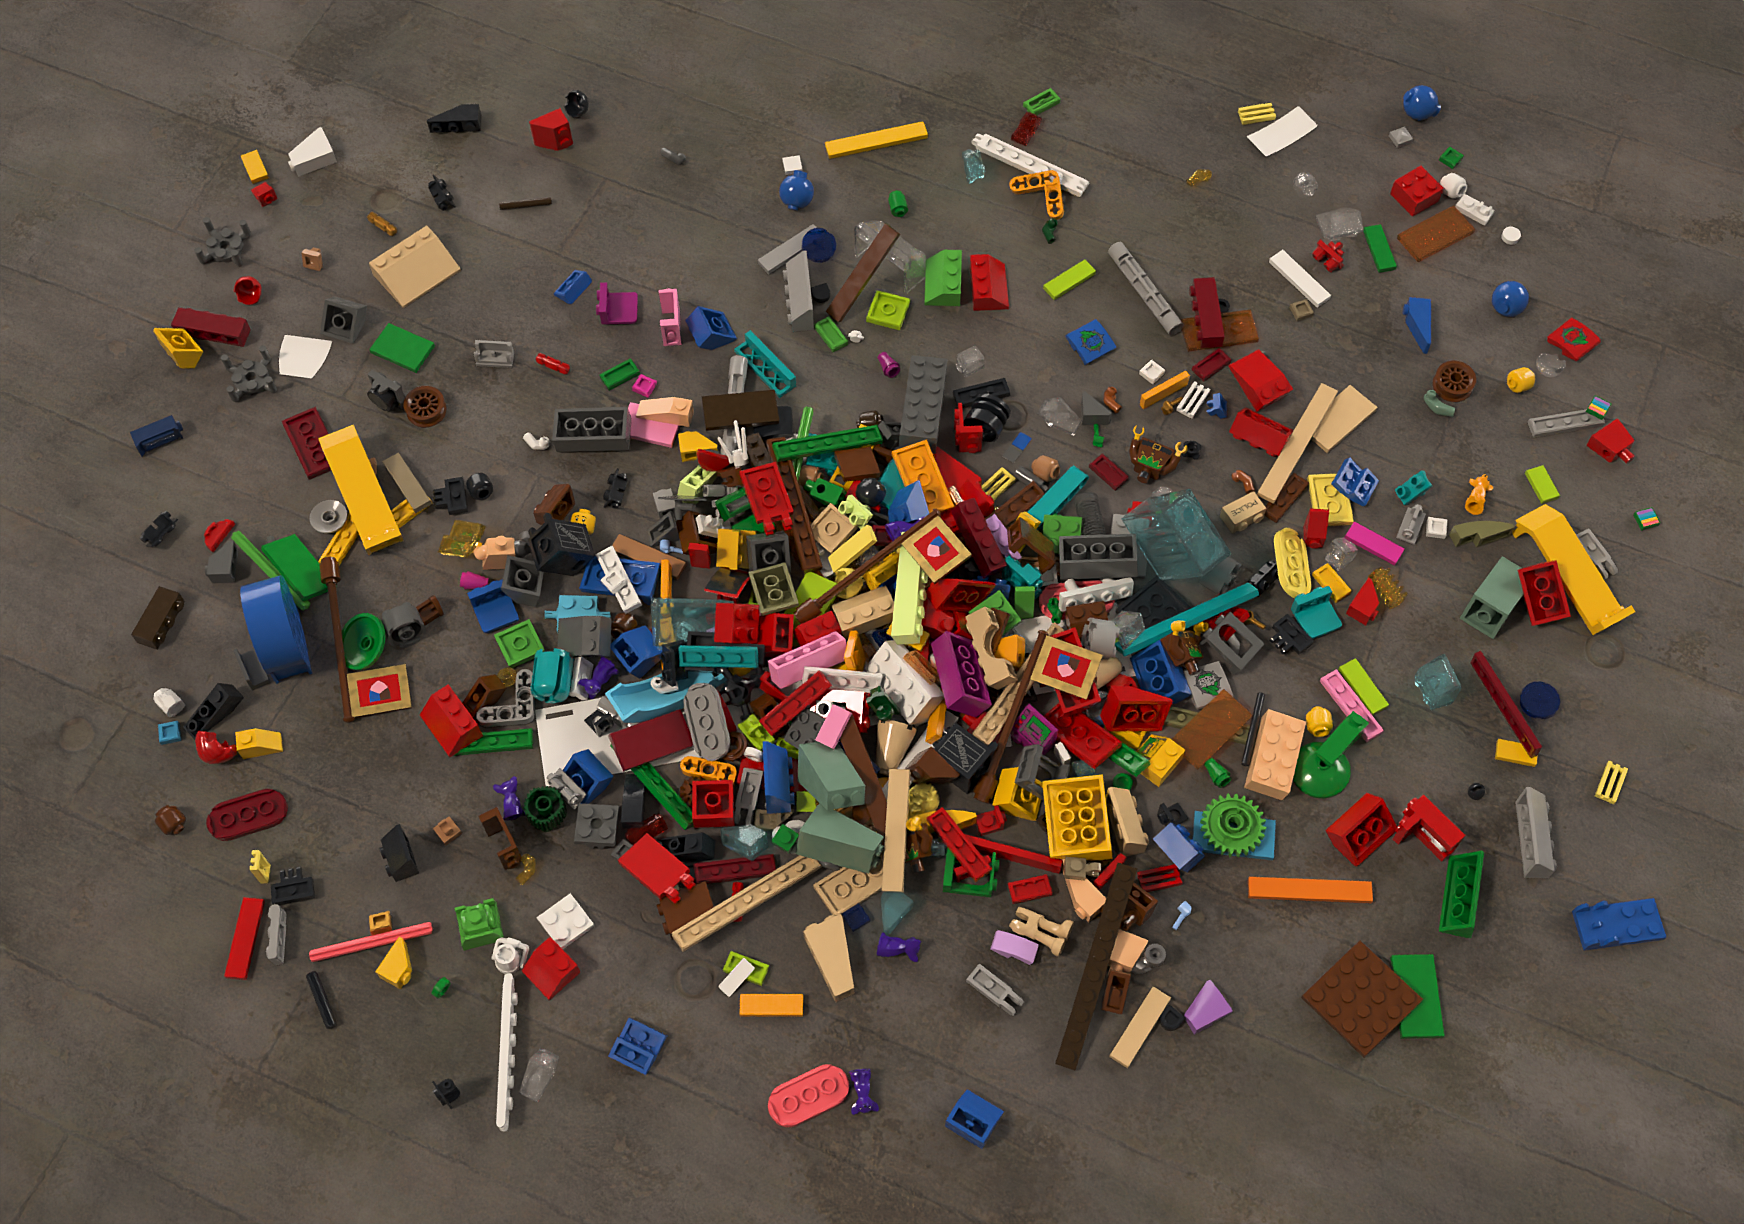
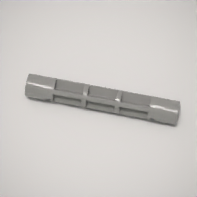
M1122 242L1113 244L1109 248L1108 254L1167 333L1172 336L1180 332L1184 324Z
M736 355L730 358L728 394L744 392L748 359L744 356ZM735 428L724 429L722 441L725 443L730 454L733 455L732 451L739 449ZM721 447L720 454L727 456Z

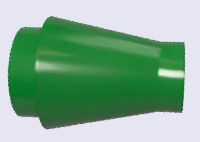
M1210 758L1204 763L1215 786L1222 788L1230 783L1232 779L1230 772L1217 763L1214 758Z

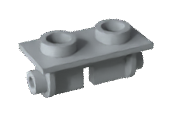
M1417 504L1412 508H1407L1396 537L1397 539L1415 544L1426 515L1423 513L1421 505Z
M561 768L555 774L550 773L546 777L548 784L552 788L558 789L563 799L573 809H576L587 795Z

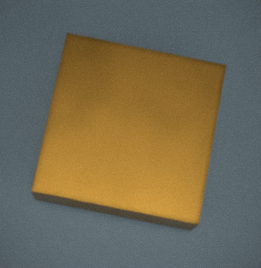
M389 911L369 916L372 936L392 931L391 914Z

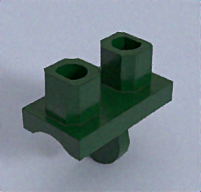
M881 686L870 690L871 696L866 698V701L875 711L879 720H891L892 715L901 714L899 707L885 693Z

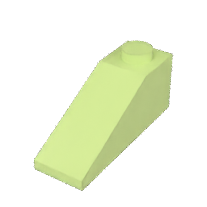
M698 466L680 481L677 495L703 498V485H712L717 478L716 471H707ZM683 500V503H693L695 505L699 502Z

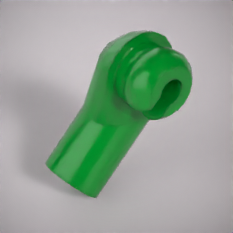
M1050 598L1047 607L1052 614L1051 621L1052 623L1059 624L1063 612L1058 607L1059 600L1057 598Z

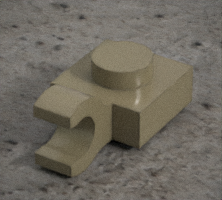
M1065 857L1064 879L1084 881L1086 875L1098 877L1099 872H1101V863L1086 864V858Z

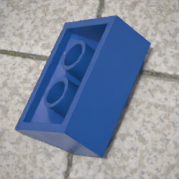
M1161 640L1130 657L1142 690L1171 698L1173 700L1172 704H1176L1192 695L1182 667L1174 665Z
M763 741L767 814L791 812V805L795 804L794 792L790 793V787L794 786L793 774L789 775V769H793L792 757H788L787 749Z

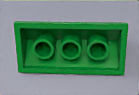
M1483 851L1449 856L1439 932L1471 939L1475 926L1484 858Z

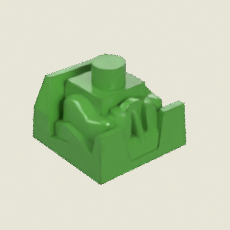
M493 898L483 900V904L479 903L478 905L468 907L464 905L455 908L461 944L464 951L496 943L497 939L503 937L497 902Z

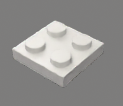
M571 893L537 917V920L549 936L562 949H565L595 927Z

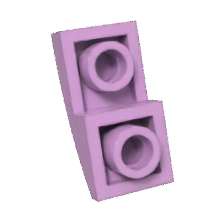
M997 930L990 950L1006 958L1012 956L1030 965L1034 962L1038 944L1020 936Z

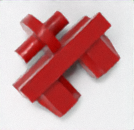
M1320 239L1317 242V248L1312 253L1313 258L1320 262L1326 256L1329 260L1324 263V267L1329 272L1334 271L1336 268L1342 269L1344 267L1343 259L1340 257L1344 255V252L1341 250L1343 244L1341 242L1334 244L1331 241L1327 245Z

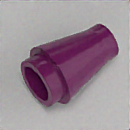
M886 352L878 355L877 358L884 375L889 378L896 377L900 373V365Z

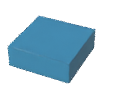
M178 721L158 724L159 742L161 745L181 741L180 723Z

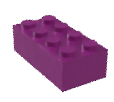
M946 631L931 643L945 704L948 709L977 717L992 705L984 674L978 662V652L972 645L973 640Z

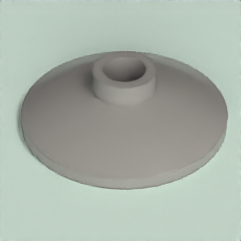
M322 501L312 509L310 523L320 533L336 532L346 523L347 510L339 501Z

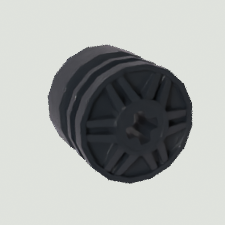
M979 394L963 423L964 426H982V441L995 442L999 438L1007 419L1010 417L1011 410L1000 398L991 394Z

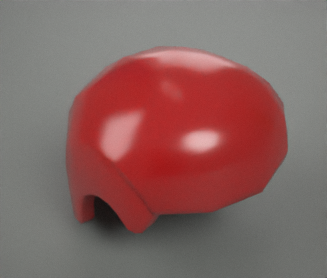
M245 276L236 280L234 292L239 302L245 305H254L260 299L262 288L257 279Z

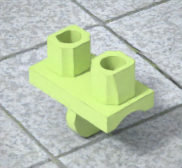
M848 495L846 501H842L838 507V511L841 514H845L849 518V522L853 526L857 525L860 529L865 527L873 516L870 512V507L866 504L862 505L853 495Z

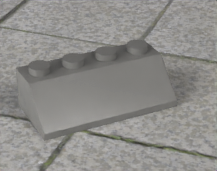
M802 251L786 263V270H783L784 281L788 282V285H784L785 296L789 295V299H786L787 310L791 311V314H787L788 325H792L793 332L814 330L807 251Z
M1526 787L1515 802L1524 878H1550L1556 871V860L1553 859L1552 855L1554 851V842L1550 839L1552 825L1548 821L1547 815L1549 813V803L1546 802L1544 794L1531 787Z

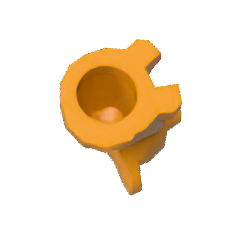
M1486 474L1475 480H1469L1474 489L1466 500L1465 508L1473 515H1479L1483 512L1486 491H1492L1493 489Z

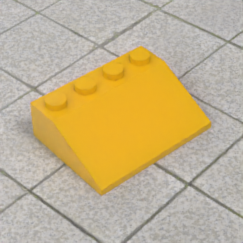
M1103 774L1042 781L1050 858L1065 859V857L1086 858V861L1113 859Z

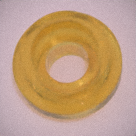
M507 667L501 669L497 677L508 687L516 682L517 673L514 669ZM510 674V677L504 678L505 675Z

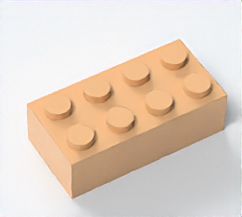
M1270 709L1266 711L1261 717L1244 788L1279 800H1283L1290 793L1306 721Z

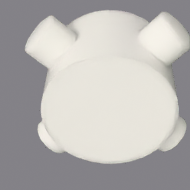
M855 330L848 334L852 342L858 343L864 339L860 331Z

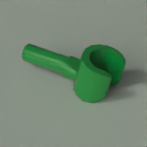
M1094 424L1093 446L1102 448L1104 437L1099 436L1098 424Z

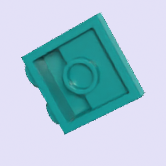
M1011 556L1005 558L1007 566L1003 569L1002 578L1008 580L1007 583H1010L1014 589L1015 587L1034 586V599H1037L1043 592L1040 588L1044 584V581L1041 580L1042 575L1040 571L1029 563L1022 567L1021 563Z

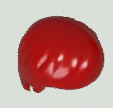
M198 731L195 738L198 756L203 762L208 764H221L234 758L238 752L236 744L229 746L226 740L224 743H219L215 732Z

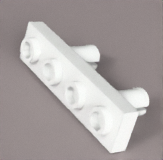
M1131 577L1119 580L1100 578L1101 584L1079 588L1074 579H1068L1064 585L1067 591L1060 593L1058 607L1063 612L1069 606L1100 601L1108 602L1132 596L1134 581Z

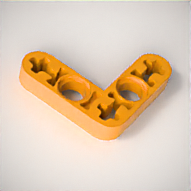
M1049 170L1017 176L1011 179L1009 186L1014 194L1045 190L1049 217L1056 220L1063 217L1064 208L1061 183L1056 171ZM1051 176L1055 178L1053 182L1049 181ZM1032 179L1039 180L1037 186H1031L1030 182ZM1019 182V183H1020L1019 188L1016 189V187H1015V186H1016V183ZM1051 192H1058L1057 198H1049ZM1053 204H1056V207H1057V209H1058L1056 215H1054V213H1053V212H1054V206H1053Z
M692 756L684 757L680 763L681 771L684 775L689 777L701 776L705 780H725L724 773L730 770L733 775H729L728 780H733L735 787L737 770L732 764L707 761L706 759ZM689 763H692L693 767H691L690 770H687L686 766H688ZM706 766H712L714 772L712 774H705L703 769Z

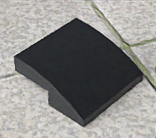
M777 406L779 424L754 426V434L759 433L762 441L772 438L785 437L788 439L793 437V415L790 406Z

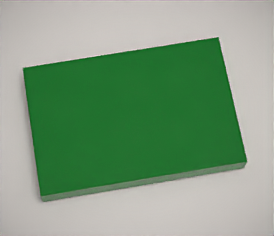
M388 323L369 350L370 353L417 373L434 349L435 344Z

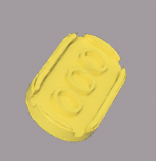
M1284 528L1274 536L1278 577L1284 591L1289 596L1295 598L1299 594H1307L1311 590L1305 542L1303 539H1299L1297 536L1299 534L1295 530Z

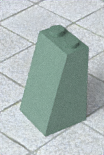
M1502 556L1477 589L1459 619L1494 639L1524 596L1517 571L1521 567Z
M820 742L799 744L797 781L826 810L864 804L865 784L839 743H837L835 749Z
M819 803L799 831L795 853L800 856L829 862L869 874L872 868H877L881 861L880 855L884 849L882 845L884 836L834 809L826 810Z

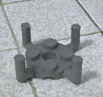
M205 217L203 222L211 238H208L206 241L208 251L206 255L203 254L200 247L194 249L199 262L205 264L212 259L216 262L225 261V263L233 261L238 267H241L243 265L240 257L243 247L242 240L251 235L246 220L239 222L243 232L237 234L228 228L217 232L210 218ZM224 245H229L226 249L222 248Z
M262 345L259 347L263 357L260 362L245 360L238 367L232 365L226 354L221 356L226 370L233 373L231 379L237 391H235L233 386L226 388L233 402H237L242 395H252L251 393L256 392L261 393L265 389L272 393L277 391V387L266 368V365L271 360L266 346ZM256 376L254 380L247 381L248 377Z

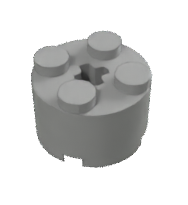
M1088 618L1087 621H1090L1089 625H1084L1081 638L1082 646H1085L1087 650L1103 655L1102 659L1114 658L1116 654V646L1114 645L1115 639L1119 636V627L1115 626L1113 621Z

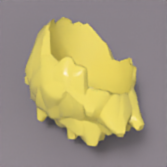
M841 568L835 573L836 578L834 582L839 583L855 570L853 568ZM863 576L854 581L837 596L846 600L856 596L862 588L863 582H865L862 579Z
M920 783L910 789L908 819L919 814L933 812L938 808L940 802L939 795L934 786Z

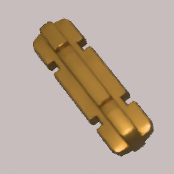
M370 212L368 214V221L384 232H387L390 236H394L397 233L394 225L376 213Z

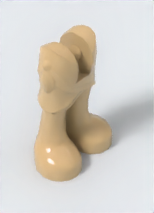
M1018 907L1015 914L1027 921V923L1025 924L1013 919L1009 925L1012 931L1043 943L1051 949L1052 954L1059 957L1070 936L1074 922L1065 920L1062 924H1056L1045 919L1043 915ZM1038 927L1045 929L1046 931L1058 936L1059 938L1049 936L1039 931Z

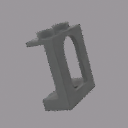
M1229 612L1226 616L1222 614L1214 622L1216 626L1213 629L1210 627L1202 635L1205 638L1201 644L1203 645L1207 642L1232 665L1229 671L1235 675L1244 668L1264 643L1237 617ZM1221 626H1231L1251 644L1240 657L1219 637Z
M1039 744L1025 746L1014 783L1044 801L1043 788L1034 783L1038 766L1049 774L1050 780L1068 778L1071 765H1058L1042 755L1043 747Z

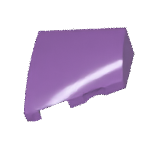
M1208 980L1184 1014V1017L1195 1035L1213 1025L1214 1022L1231 1014L1232 1009L1211 980Z

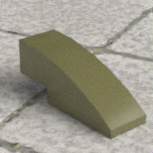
M1475 521L1453 526L1449 536L1455 547L1473 542L1477 548L1509 537L1515 527L1513 524L1505 522Z

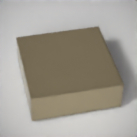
M1307 299L1290 304L1289 308L1296 321L1313 317L1314 312Z

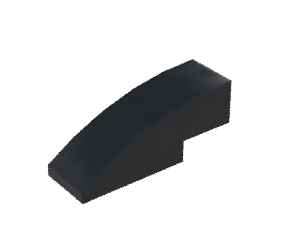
M626 774L621 817L623 828H643L646 786L635 774Z

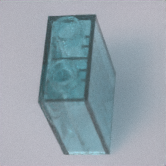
M1191 489L1149 497L1121 518L1129 532L1136 534L1138 546L1158 577L1163 581L1204 576L1232 554Z

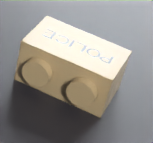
M1253 491L1222 507L1220 518L1231 533L1243 531L1248 525L1258 523L1264 518L1266 507Z

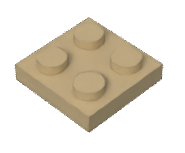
M831 503L811 524L815 541L830 554L841 547L858 529L857 525L853 526L849 522V518L841 514Z

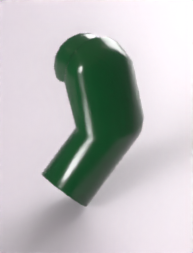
M1055 218L1047 221L1042 228V232L1049 244L1056 240L1053 232L1058 225V221Z

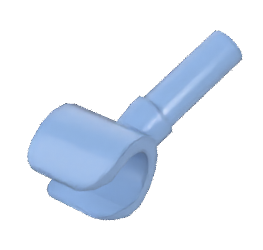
M664 539L660 541L661 552L666 554L670 552L683 554L682 549L670 546L669 540Z
M1186 901L1178 907L1181 914L1172 927L1177 930L1182 920L1191 913V906Z

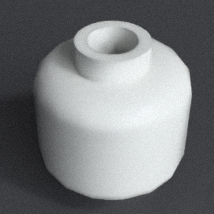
M1455 173L1444 176L1440 181V185L1444 188L1442 193L1452 199L1463 196L1467 190L1466 180Z

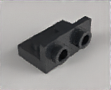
M684 640L662 645V678L671 687L676 686V681L688 678V671L685 670V666H680L679 646H687V642Z

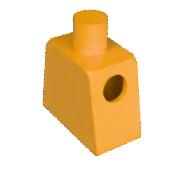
M1019 635L1001 638L994 655L995 658H1004L1010 661L1014 671H1018L1025 661V638Z

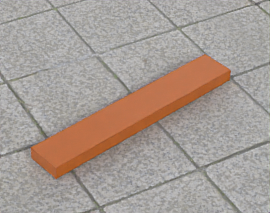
M1248 877V898L1349 903L1373 902L1372 882Z

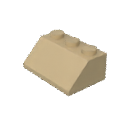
M886 585L831 605L845 639H848L850 631L857 630L858 634H862L893 621L894 601Z
M1109 787L1106 794L1107 813L1120 853L1126 857L1145 852L1149 840L1146 832L1143 833L1141 828L1143 821L1141 815H1137L1135 797L1131 796L1128 789Z

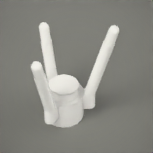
M735 420L734 426L739 449L732 451L733 455H731L721 437H718V441L726 453L729 463H734V466H742L749 463L745 428L742 427L741 442L738 422Z

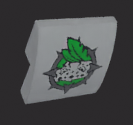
M1219 661L1200 666V672L1191 676L1187 670L1183 671L1192 693L1190 698L1197 710L1233 700L1234 697L1229 682Z

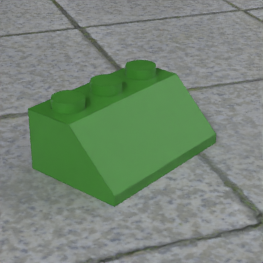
M943 250L926 259L925 305L960 306L962 250Z

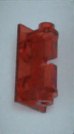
M654 813L643 821L644 826L628 829L625 836L634 845L646 833L654 838L667 830L668 827L663 816L660 813L657 815Z

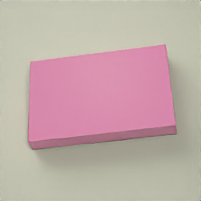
M630 402L628 407L632 418L630 438L672 448L680 425L636 418L639 404Z

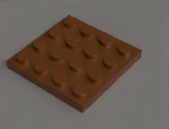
M1358 941L1302 995V999L1363 1058L1423 1001V998L1361 941Z

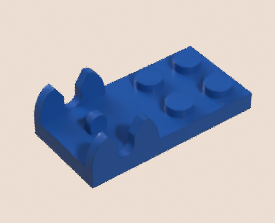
M597 556L587 563L579 589L581 592L613 595L601 582V579L606 575ZM620 559L639 599H642L647 605H652L654 602L653 595L661 575V564L657 562Z
M1654 898L1614 904L1601 901L1589 907V904L1584 903L1572 911L1584 951L1658 941L1666 938Z

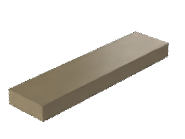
M399 453L382 461L415 513L432 504Z

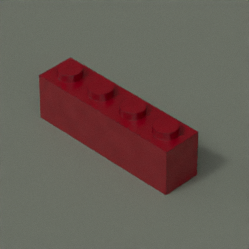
M1215 277L1194 278L1192 286H1189V295L1193 297L1191 307L1192 311H1195L1194 326L1198 327L1196 339L1200 341L1201 348L1222 347L1225 335Z
M178 307L171 323L172 328L185 329L192 338L244 347L251 331L247 320L242 317L235 318L225 314H213L208 311L202 312L191 308Z
M975 498L958 503L951 513L983 579L1000 573L1007 564Z

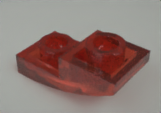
M1026 112L1021 118L1019 126L1011 135V140L1026 146L1038 129L1042 118L1033 113Z

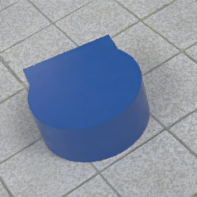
M280 575L241 586L240 595L245 621L255 652L264 671L272 676L276 684L279 683L278 680L304 672L312 674L298 608L283 576Z

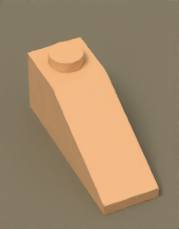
M677 397L641 400L636 418L690 427L694 413L692 400Z
M1062 859L1061 868L1064 874V859ZM1087 878L1084 881L1065 879L1076 914L1081 919L1085 918L1090 922L1101 912L1106 898Z

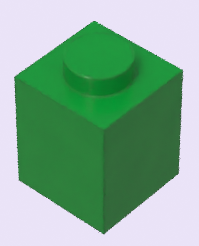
M782 824L771 841L772 844L790 855L797 844L799 834Z

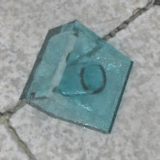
M1445 653L1420 667L1414 676L1415 684L1421 689L1423 700L1426 705H1429L1430 710L1452 704L1462 688Z

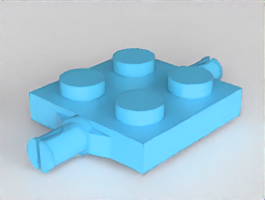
M559 595L557 610H545V619L553 618L557 620V633L559 618L578 616H604L611 618V612H599L598 596Z

